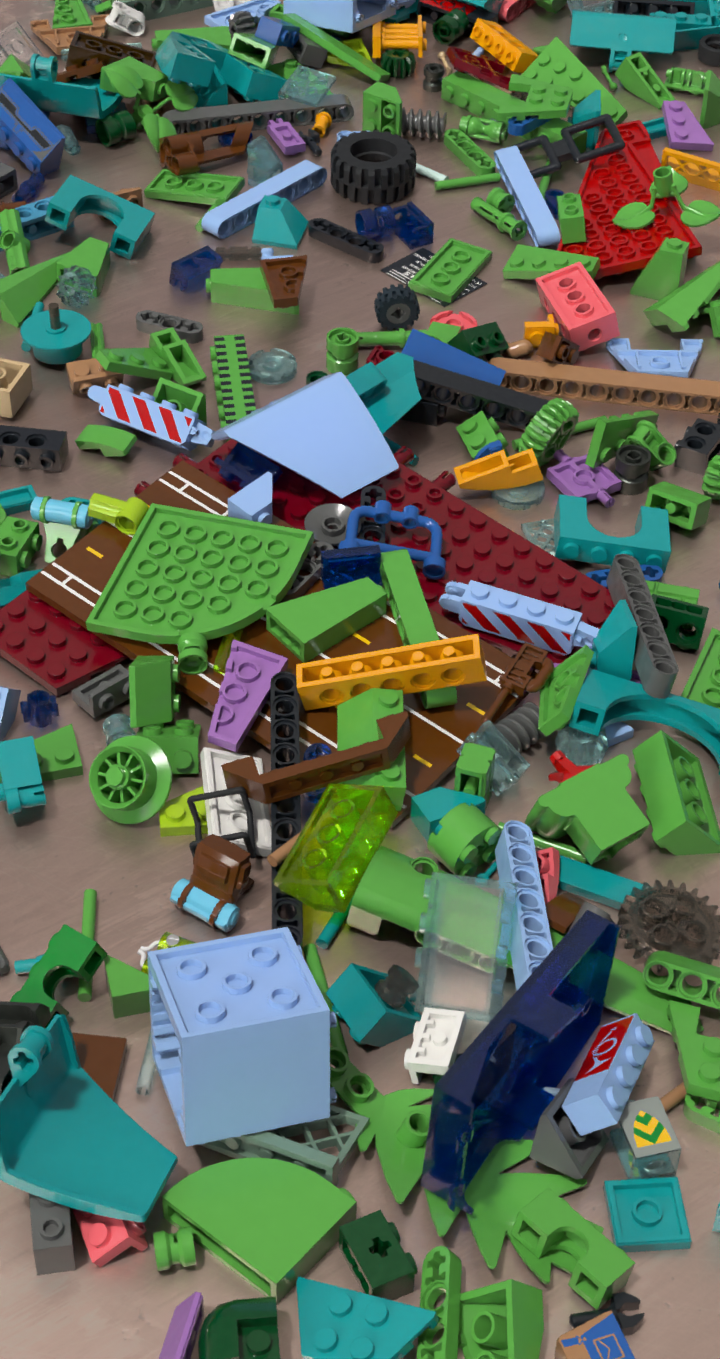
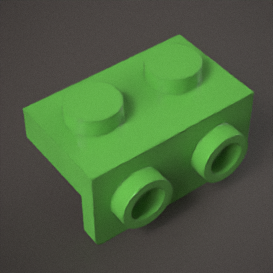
M480 411L456 427L473 460L484 446L500 440L502 450L505 451L506 456H510L505 448L509 445L502 432L497 434L501 430L493 417L488 419L483 411Z

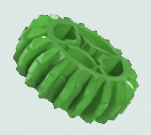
M557 397L548 401L547 404L542 406L540 411H537L526 427L525 432L521 435L522 439L519 441L518 451L522 452L532 448L539 467L549 463L551 459H554V453L562 449L568 439L571 438L575 425L578 423V410L573 407V404L562 398Z

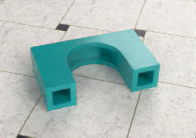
M70 174L49 201L44 221L66 231L73 220L81 214L92 213L104 216L117 226L109 250L131 260L149 234L155 213Z
M559 494L554 513L555 557L611 566L617 554H627L637 559L640 565H656L665 573L671 554L668 510L641 506L635 524V535L613 537L599 532L589 523L587 518V498Z

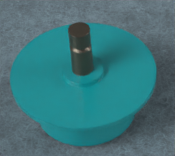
M50 303L49 310L36 313L27 318L21 326L20 333L23 341L32 347L33 355L36 359L48 364H64L74 361L82 354L83 343L91 334V323L80 313L59 309L58 303Z

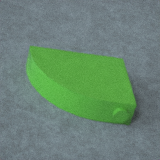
M240 1158L215 1163L188 1175L162 1196L163 1218L178 1229L191 1226L194 1242L265 1297L275 1296L276 1305L295 1287L298 1276L304 1277L339 1241V1226L356 1220L357 1201L346 1189L336 1187L319 1174L303 1166L270 1158Z

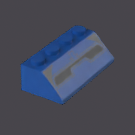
M11 78L7 79L0 87V139L22 160L29 171H32L37 178L43 177L59 169L66 137Z

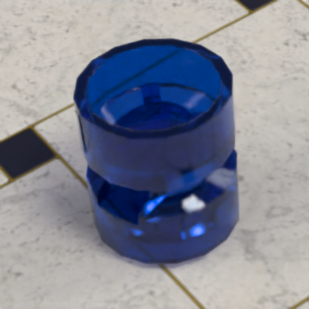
M383 205L375 207L374 210L370 208L358 210L355 213L357 233L369 239H375L377 235L379 237L394 235L396 232V219L391 206Z

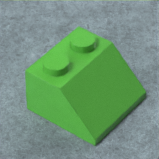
M137 656L129 665L130 728L171 722L176 716V712H180L181 697L180 694H175V682L180 681V666L175 664L174 656Z

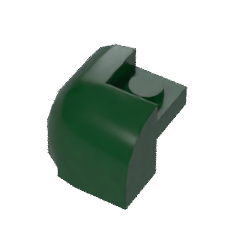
M276 1297L235 1299L217 1305L205 1318L200 1329L198 1341L199 1359H280Z

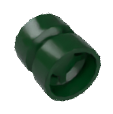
M452 9L434 22L432 26L433 36L440 44L449 45L468 31L469 20L463 11Z
M122 110L104 119H98L95 123L97 137L105 147H110L118 144L120 141H126L136 136L135 121L127 110Z

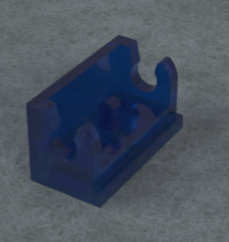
M411 201L407 202V205L396 207L391 211L393 215L399 213L401 215L398 219L389 221L388 228L410 249L433 244L434 223Z
M207 245L172 262L169 283L175 286L180 281V291H184L188 287L189 280L210 269L220 268L223 258Z

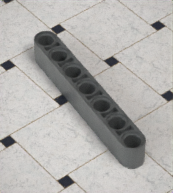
M617 554L613 559L606 580L614 606H616L619 600H626L638 626L634 663L643 689L654 698H667L670 695L679 671L677 662L638 560L627 554Z

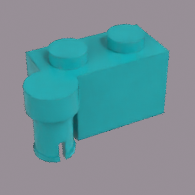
M33 736L1 741L0 803L5 802L9 815L21 813V809L46 806V796L44 794V786L42 785Z

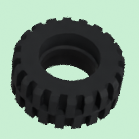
M365 130L360 131V133H351L348 137L344 136L337 141L331 150V184L335 191L343 198H349L350 201L355 203L358 201L366 205L368 203L380 205L381 203H392L394 200L399 201L404 196H407L415 186L416 151L407 139H403L397 134L393 135L391 132H379V130L367 132Z

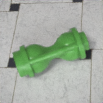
M473 115L462 116L460 120L459 130L463 131L468 137L502 144L503 140L506 141L508 138V127H506L505 122L488 120Z

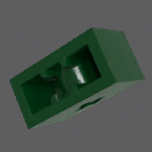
M381 1210L339 1226V1249L363 1293L393 1301L414 1291V1276L418 1273L415 1260L410 1252L405 1253L400 1245V1235L395 1224L392 1221L387 1222Z

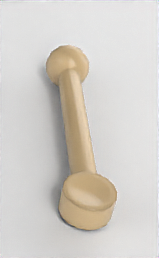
M443 51L439 52L438 58L442 60L446 68V75L449 76L453 73V68L449 67L445 58L446 54Z

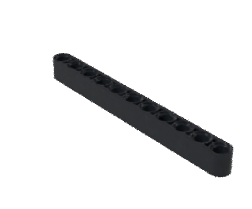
M285 671L274 674L270 683L271 770L300 763L299 693L297 691L296 676ZM300 795L271 803L272 853L301 832ZM300 848L276 867L271 866L272 929L288 927L296 944L300 945L303 950L302 857Z

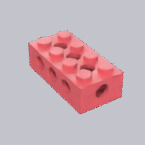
M581 262L535 279L541 304L548 314H553L554 323H558L562 336L580 346L578 351H584L592 346L620 336L616 312Z

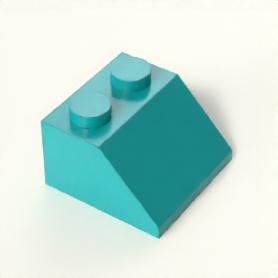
M351 963L326 991V995L333 1003V1011L345 1020L350 1027L349 1033L351 1037L362 1045L369 1044L383 1047L412 1034L416 1021H420L422 1017L393 975Z

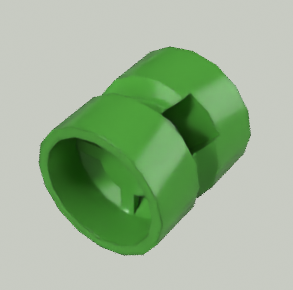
M340 327L330 330L326 338V350H328L326 354V368L331 373L342 372L344 375H349L358 369L359 335L350 328Z

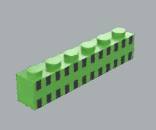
M244 334L214 336V346H210V360L212 362V375L214 376L220 429L256 410Z

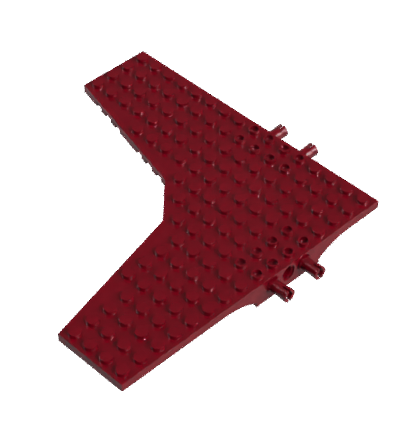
M233 439L227 441L199 463L193 461L184 453H180L179 456L177 455L173 461V467L182 460L236 493L269 471L272 473V514L296 529L305 530V518L315 507L336 503L355 509L361 505L362 490L373 485L385 490L386 501L392 504V510L403 512V508L408 505L418 507L420 510L419 515L432 518L442 528L441 557L446 561L445 575L440 579H430L424 576L422 572L423 562L411 560L428 608L468 632L479 634L480 639L502 649V652L510 657L516 656L524 643L465 626L459 620L458 613L440 607L441 605L438 601L441 595L446 594L445 587L449 581L468 585L470 580L578 611L583 613V622L598 629L602 627L615 607L609 589L449 493L447 490L456 484V479L452 473L449 474V471H444L431 482L406 467L405 465L414 459L413 451L410 448L407 449V446H402L393 454L399 465L398 469L343 498H339L305 477ZM141 481V484L139 483L134 490L135 496L149 487L150 484L146 481ZM372 498L370 505H375L376 499ZM366 518L370 522H375L374 518ZM390 521L386 524L385 544L430 552L431 532L423 527L406 529L401 523ZM369 536L365 538L366 540L374 542L380 540L375 536ZM333 546L334 551L338 553V546ZM369 553L370 561H375V553ZM379 572L373 574L376 577L380 578ZM28 590L0 609V655L57 697L90 681L91 676L98 672H106L115 667V664L127 658L130 661L133 660ZM574 646L572 652L565 656L548 651V658L553 663H562L582 647Z

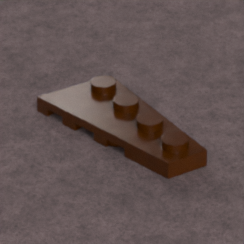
M97 57L85 61L86 65L78 67V64L65 67L66 71L57 72L56 81L66 83L73 78L79 79L101 72V68L106 66L105 61H99Z

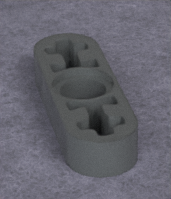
M143 310L136 314V327L140 332L151 334L171 328L169 326H172L180 340L185 339L189 344L199 343L203 340V325L200 322L151 310Z
M321 541L312 544L300 569L309 570L312 573L308 576L297 575L292 585V590H289L279 603L302 597L334 564V548L331 544Z

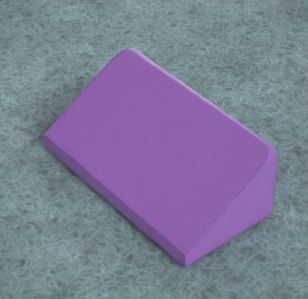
M193 1293L175 1308L159 1359L191 1358L204 1317L202 1293Z

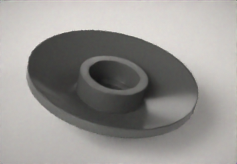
M336 503L317 506L307 514L304 521L305 530L314 533L315 542L321 541L327 542L332 546H339V543L345 540L347 520L353 509ZM359 519L357 536L361 530V519Z

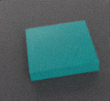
M678 1177L604 1181L603 1191L614 1245L621 1248L625 1253L690 1249L692 1241Z

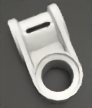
M113 2V9L110 15H107L105 18L106 23L132 36H141L145 32L144 14L123 2ZM136 21H137V22H139V23H141V24H139V25H133L132 22H136Z

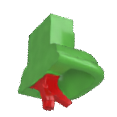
M561 750L554 752L549 757L557 771L549 774L548 778L549 781H557L559 783L558 787L538 798L524 822L531 828L532 832H537L547 839H558L569 834L590 865L603 858L606 861L612 859L622 848L639 839L651 824L626 791L632 778L628 767L630 760L627 755L620 754L601 765L598 763L590 766H576Z

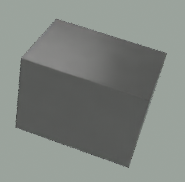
M571 1078L566 1081L541 1114L529 1158L577 1180L584 1177L609 1138L604 1129L580 1136L561 1107L575 1080Z

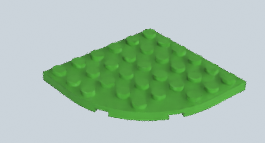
M152 503L86 621L87 631L158 644H178L180 636L189 632L202 634L207 640L232 634L263 617L268 607L278 604L284 598L296 580L314 542V533L307 530Z

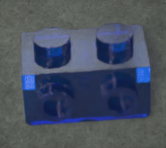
M239 442L224 461L218 457L214 461L220 469L218 474L230 483L235 480L239 483L238 486L241 489L268 471L272 473L273 486L283 473L279 466Z
M379 545L321 551V579L324 590L365 577H369L377 585L383 587L380 575L381 551Z

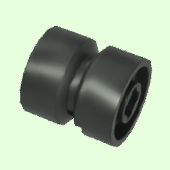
M630 444L624 445L617 450L614 475L622 481L621 490L618 492L625 495H638L646 490L651 454L645 447Z

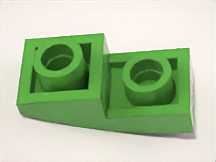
M87 425L75 442L79 449L96 450L100 448L104 457H123L130 452L131 447L137 441V437L130 432L110 426Z

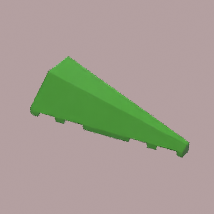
M69 252L0 279V311L3 321L17 328L22 326L23 319L32 314L35 303L42 302L57 285L56 263Z
M720 261L645 309L643 312L652 326L667 325L672 333L686 331L690 327L688 324L690 318H697L699 315L698 310L702 306L707 305L720 288Z

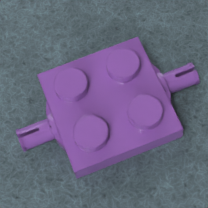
M562 449L554 453V458L560 463L547 468L546 477L564 495L587 498V502L597 499L606 508L614 505L615 499L609 494L621 490L622 481L604 464L593 469L585 464L588 454L581 457H569Z

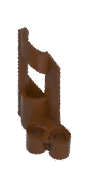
M254 120L159 138L160 165L162 168L167 167L176 176L199 172L200 167L198 165L243 155ZM234 133L230 146L204 151L203 142L207 138Z

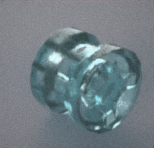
M113 714L106 718L102 724L107 746L119 738L136 736L133 728H130V717L126 714Z

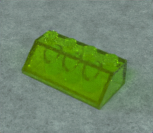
M329 783L273 880L275 886L316 911L345 913L369 863L381 846L398 814L384 786Z

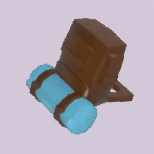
M212 834L197 844L193 858L194 868L190 880L183 878L174 885L170 901L177 905V908L187 911L209 923L215 929L219 928L227 933L236 926L239 920L240 908L235 905L239 895L254 884V880L249 877L251 871L250 853L234 843Z

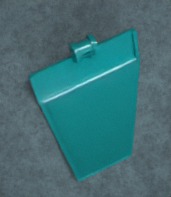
M573 10L569 45L570 47L610 49L608 73L617 71L626 57L631 56V51L672 55L674 51L676 18Z
M34 53L30 60L31 78L0 73V87L7 79L11 78L41 111L104 119L124 98L118 93L99 88V79L82 77L79 79L75 78L66 83L57 82L58 59L56 56L47 58Z
M56 1014L46 1029L37 1025L27 1027L20 1037V1043L14 1045L8 1054V1063L13 1078L0 1096V1180L20 1190L70 1208L115 1219L145 1222L178 1162L177 1156L127 1115L84 1071L80 1065L74 1038L64 1014Z

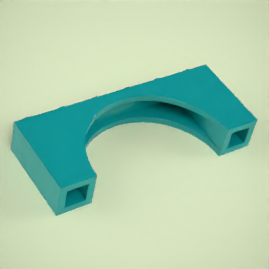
M589 668L577 697L569 727L599 736L605 727L620 721L643 720L668 725L691 735L704 744L715 756L719 765L720 775L719 708L671 693L664 699L654 698L645 692L642 684Z

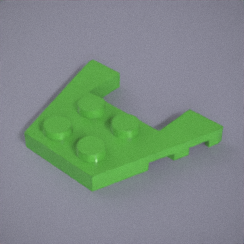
M512 74L509 81V91L528 92V96L524 106L501 104L498 111V121H506V117H516L517 120H525L526 116L538 115V119L566 118L573 98V89Z
M670 1000L667 1017L671 1019L673 1027L671 1033L673 1041L677 1043L679 1051L678 1062L686 1093L720 1102V1039L696 1033L700 1007Z

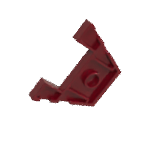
M452 46L448 47L446 55L455 70L462 73L468 72L478 79L489 81L509 90L510 77L499 74L503 73L505 65L495 58L492 61L485 55L478 57L472 55L471 51Z

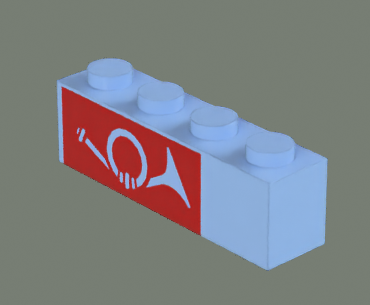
M637 1013L601 1026L561 1106L580 1136L615 1125L621 1117L655 1042L650 1028L643 1024Z

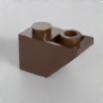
M545 331L536 355L556 364L572 365L578 359L580 346L561 336Z

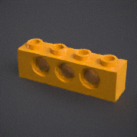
M477 18L470 38L513 72L523 74L539 56L496 22Z

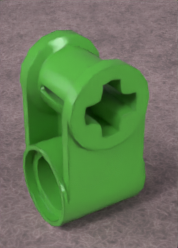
M640 420L636 424V430L633 435L626 438L625 445L635 443V445H640L650 451L651 462L649 471H656L672 465L676 460V450L673 445L663 437L654 424L646 420Z

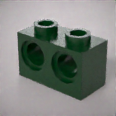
M652 594L659 617L667 621L666 624L662 625L669 643L675 644L678 648L684 650H698L709 608ZM685 624H690L694 626L696 630L686 631L682 628V626Z

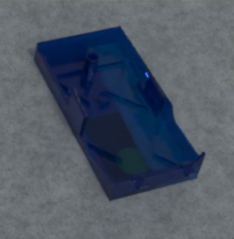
M587 910L434 1086L421 1186L445 1199L448 1207L453 1212L457 1206L470 1215L474 1213V1209L465 1201L464 1194L494 1147L499 1142L505 1140L520 1142L528 1129L533 1131L538 1126L541 1114L555 1097L543 1090L544 1087H558L600 1025L620 931L619 925Z

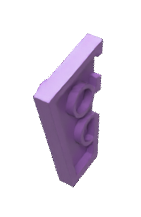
M663 100L662 112L669 148L712 151L714 143L686 103L677 100Z

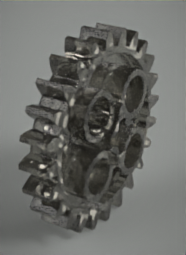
M657 879L652 888L648 883L644 882L641 890L634 887L631 895H626L623 904L620 906L617 915L619 917L617 925L621 930L618 937L627 939L624 945L625 949H635L634 959L642 956L646 959L644 966L648 957L656 951H666L712 965L713 960H717L720 955V915H715L718 906L707 905L709 896L697 897V888L691 892L686 891L685 883L676 888L672 880L668 881L667 886H663ZM657 965V972L660 973L664 966Z

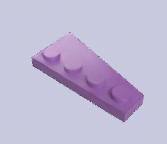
M233 639L230 657L225 667V676L219 690L218 702L215 705L208 731V743L237 752L270 697L271 678L274 674L284 672L287 669L288 658Z

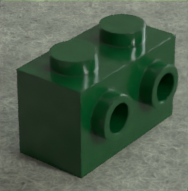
M496 322L462 330L448 342V345L485 362H489L495 357L503 358L502 353L510 348Z

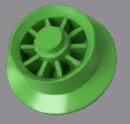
M125 736L110 743L96 756L89 772V786L97 806L108 818L122 824H139L155 816L166 803L172 785V769L166 753L157 743L142 736Z

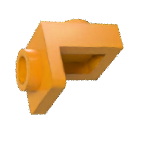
M553 314L547 315V321L524 322L523 339L530 341L533 348H539L545 331L559 335V325L554 323Z

